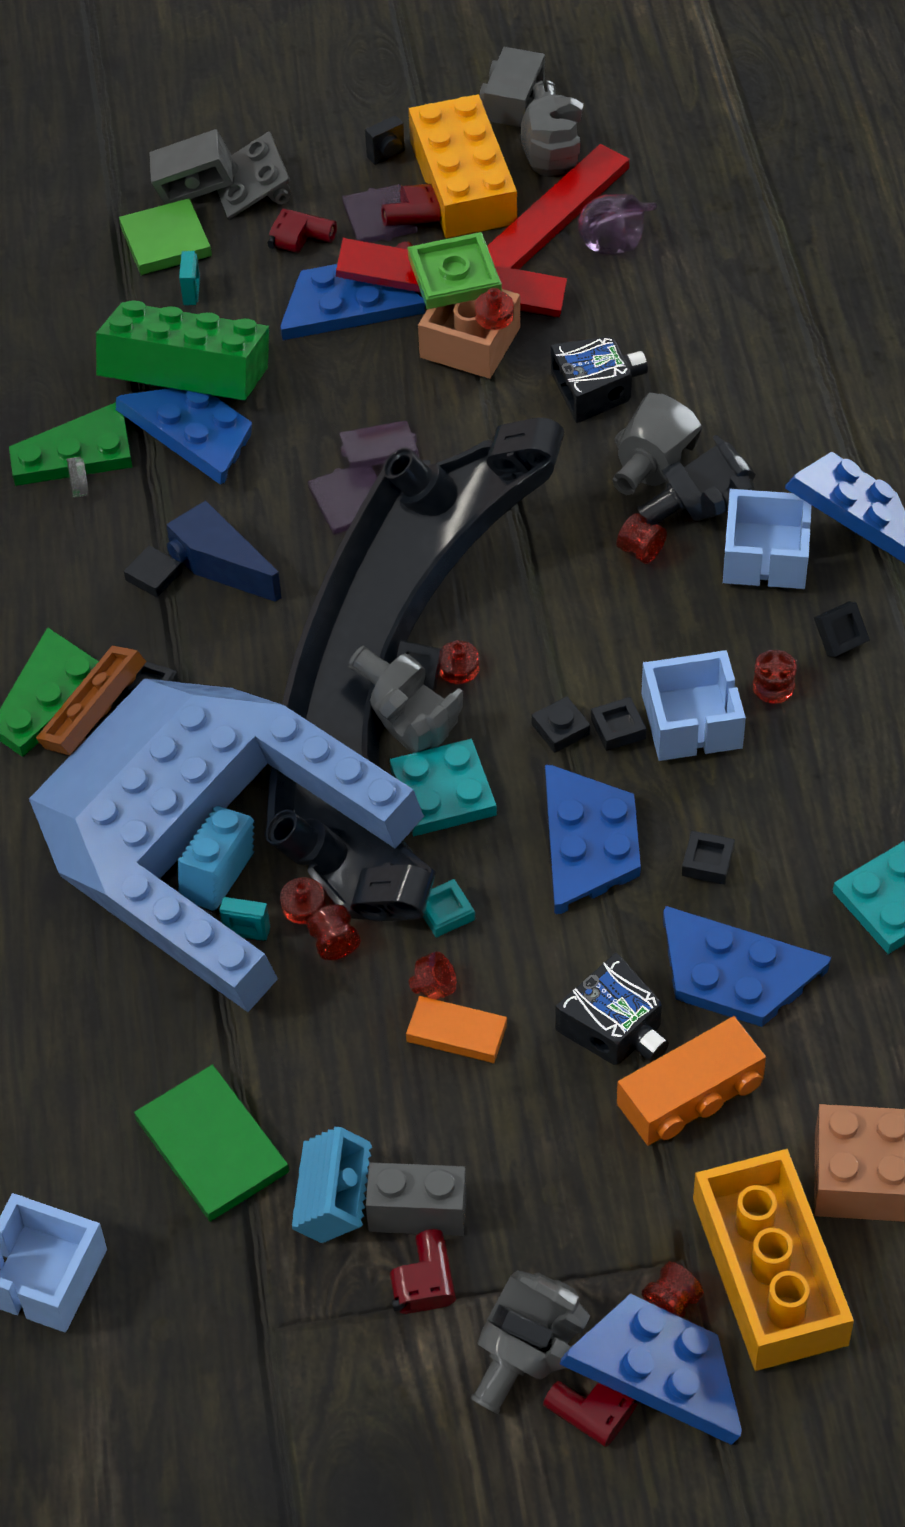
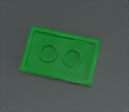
M213 1064L134 1112L138 1124L209 1222L289 1173L288 1163Z

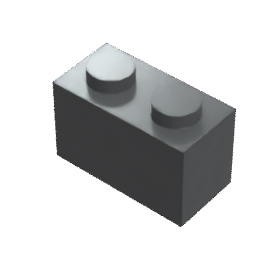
M503 47L498 61H492L488 84H482L479 94L490 122L521 127L522 117L526 108L532 101L536 100L533 94L534 85L540 81H543V85L545 83V54Z
M217 129L149 152L151 183L165 205L188 198L192 199L233 185L231 153Z
M369 1162L366 1196L369 1232L419 1234L426 1230L437 1229L441 1230L444 1235L464 1236L467 1196L465 1166Z

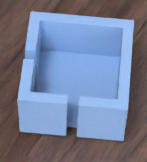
M730 489L722 583L760 586V580H768L769 587L805 589L812 505L793 493Z
M727 650L643 662L641 694L659 761L697 755V748L701 747L704 748L705 754L743 748L746 717L738 688L735 687V678Z
M12 1193L0 1215V1310L18 1316L21 1308H23L26 1319L66 1333L107 1251L100 1223Z

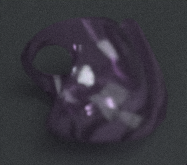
M605 194L587 203L580 213L577 225L580 237L587 247L597 253L620 254L626 251H634L642 236L644 212L656 210L657 203L639 202L633 194ZM602 237L612 239L606 247L600 245Z

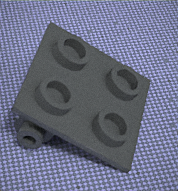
M270 131L231 155L233 185L217 190L228 219L233 218L267 195L277 204L288 202L291 190L287 182L290 181V178Z

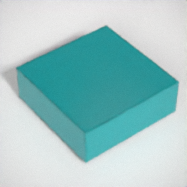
M182 251L179 280L183 305H196L199 298L200 273L195 251Z
M452 879L431 889L423 918L437 938L474 921L475 911L455 879Z
M223 897L220 906L222 924L243 938L267 940L270 931L267 903Z

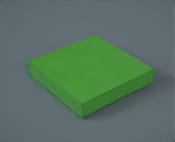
M190 198L119 217L120 227L140 275L180 265L182 251H195L198 260L212 256L211 246Z
M482 232L408 247V258L427 309L502 294V284Z

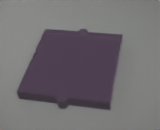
M401 184L379 189L369 188L365 192L342 196L343 205L358 241L369 243L384 239L385 241H391L393 237L417 232L416 224L385 227L382 223L381 206L382 204L401 203Z
M407 421L339 433L342 443L341 455L347 457L350 469L384 464L386 459L400 448H409L419 457L416 446V434L411 433Z
M369 461L343 470L336 468L334 473L308 481V487L333 535L348 530L377 479Z

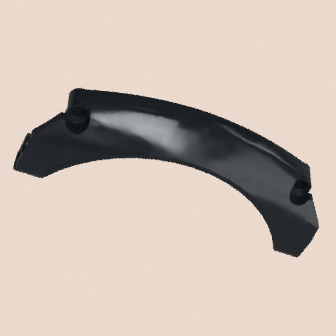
M542 417L502 424L496 428L493 440H485L460 454L435 464L426 465L409 448H400L386 459L382 471L348 528L315 598L295 652L282 705L379 767V737L382 721L373 710L370 701L375 685L348 667L351 657L358 648L364 645L389 664L397 658L400 641H407L428 601L460 558L500 517L551 477L564 437V429L559 423ZM271 766L267 828L265 833L266 840L296 864L309 865L307 872L327 893L337 907L352 919L396 921L420 919L424 916L436 871L418 858L404 840L396 848L392 847Z

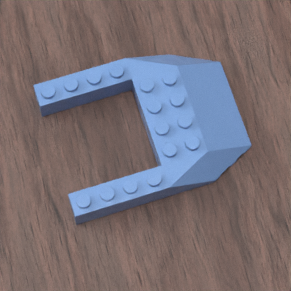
M144 678L42 784L29 800L58 873L62 878L238 1006L249 1012L278 980L265 953L160 880L178 858L182 856V852L186 851V846H190V841L194 840V835H197V830L201 829V824L205 823V818H209V813L213 812V807L227 808L268 763L394 848L404 840L424 816L412 788L282 704L234 688Z

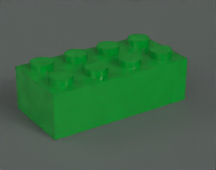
M135 300L122 302L96 332V375L246 400L268 369L269 326L257 324L251 319L220 318L217 314L209 312L194 314L183 312L178 307L157 308L146 306L145 303Z

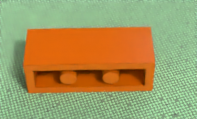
M735 1016L619 1080L617 1084V1105L647 1146L661 1138L662 1140H669L680 1133L687 1123L700 1116L702 1118L709 1117L716 1113L727 1100L738 1094L741 1096L748 1095L757 1089L764 1079L766 1056Z

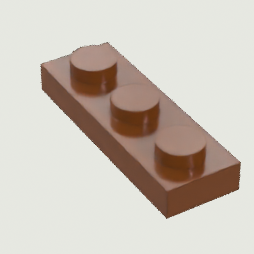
M112 645L36 739L47 750L71 755L85 741L86 735L99 719L107 715L111 705L122 691L134 682L137 673L144 666L146 660L138 650Z

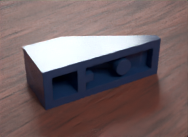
M206 500L166 524L169 538L166 546L169 554L173 559L181 563L183 562L193 574L274 602L282 598L279 572Z

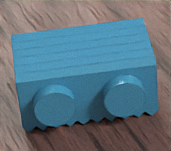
M220 806L213 807V812L209 813V818H205V823L201 824V829L197 830V835H194V840L190 841V846H186V851L182 852V857L178 858V890L180 894L197 906L212 911L219 907L223 897L226 896L254 853L252 850L254 847L252 844L254 841L252 838L254 835L252 831L254 820L251 816Z
M334 1127V1130L328 1129V1133L322 1132V1135H316L315 1138H310L309 1141L303 1142L295 1207L293 1210V1230L320 1243H324L363 1225L361 1218L364 1217V1214L361 1210L365 1206L362 1201L366 1199L364 1192L367 1191L365 1183L368 1182L366 1175L369 1173L367 1166H369L368 1158L371 1157L369 1149L373 1148L370 1141L342 1127Z

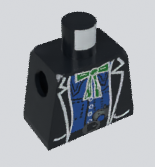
M611 337L551 345V374L576 423L628 402L631 398L632 377L647 374L648 372L647 361L642 351L623 356L615 340Z
M614 953L556 1005L555 1030L613 1065L620 1064L634 1050L639 1052L649 1062H653L662 1057L669 1046V1041L656 1031L661 1025L662 1005L659 999L617 953Z

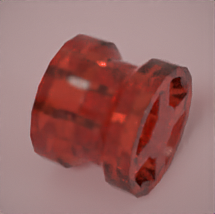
M635 513L623 524L616 544L622 551H632L636 554V559L644 564H648L661 551L666 540L667 531L658 524H648L646 517Z
M768 650L761 653L756 659L754 666V693L765 702L773 704L782 703L788 700L794 693L795 676L797 673L796 660L790 654L781 650Z
M336 904L323 907L314 912L306 923L309 934L318 940L316 949L319 956L324 960H337L346 957L361 942L357 929L350 926L351 915L343 905Z
M669 1261L660 1269V1278L656 1282L648 1283L643 1288L641 1295L645 1301L684 1318L686 1307L689 1304H696L704 1296V1291L698 1280L687 1269L675 1262Z

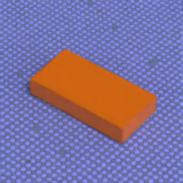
M419 996L406 1032V1040L409 1043L495 1063L507 1027V1017Z

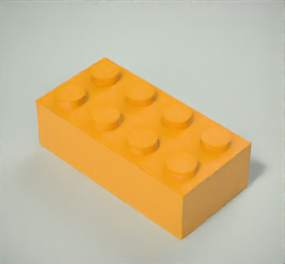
M479 94L408 108L410 142L426 183L432 184L440 205V224L445 238L510 226L517 219V190Z
M788 1149L696 1172L693 1201L754 1370H762L849 1346L854 1320Z

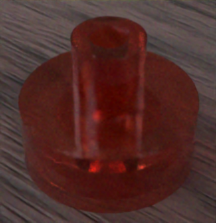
M498 288L487 290L475 301V319L477 323L483 328L490 330L507 327L514 319L513 299Z
M456 640L442 647L444 651L439 674L444 680L454 684H463L477 676L480 669L479 653L472 644Z
M306 877L293 879L282 888L280 893L282 912L291 922L297 924L312 923L324 913L326 906L324 890L314 879Z
M433 952L416 961L415 975L409 978V986L415 994L423 992L428 998L439 1000L455 992L457 979L454 968L448 958L440 952Z

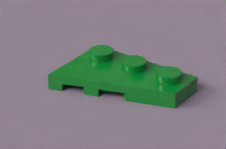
M116 402L9 446L15 486L132 468L124 415L116 410Z
M47 628L0 708V742L24 757L39 743L36 737L99 661L50 628Z

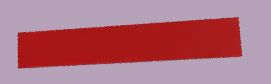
M599 144L487 245L494 265L519 270L629 169L630 159Z
M343 238L336 268V277L420 292L408 258L407 249ZM494 265L501 281L502 289L520 294L521 311L560 317L567 278Z

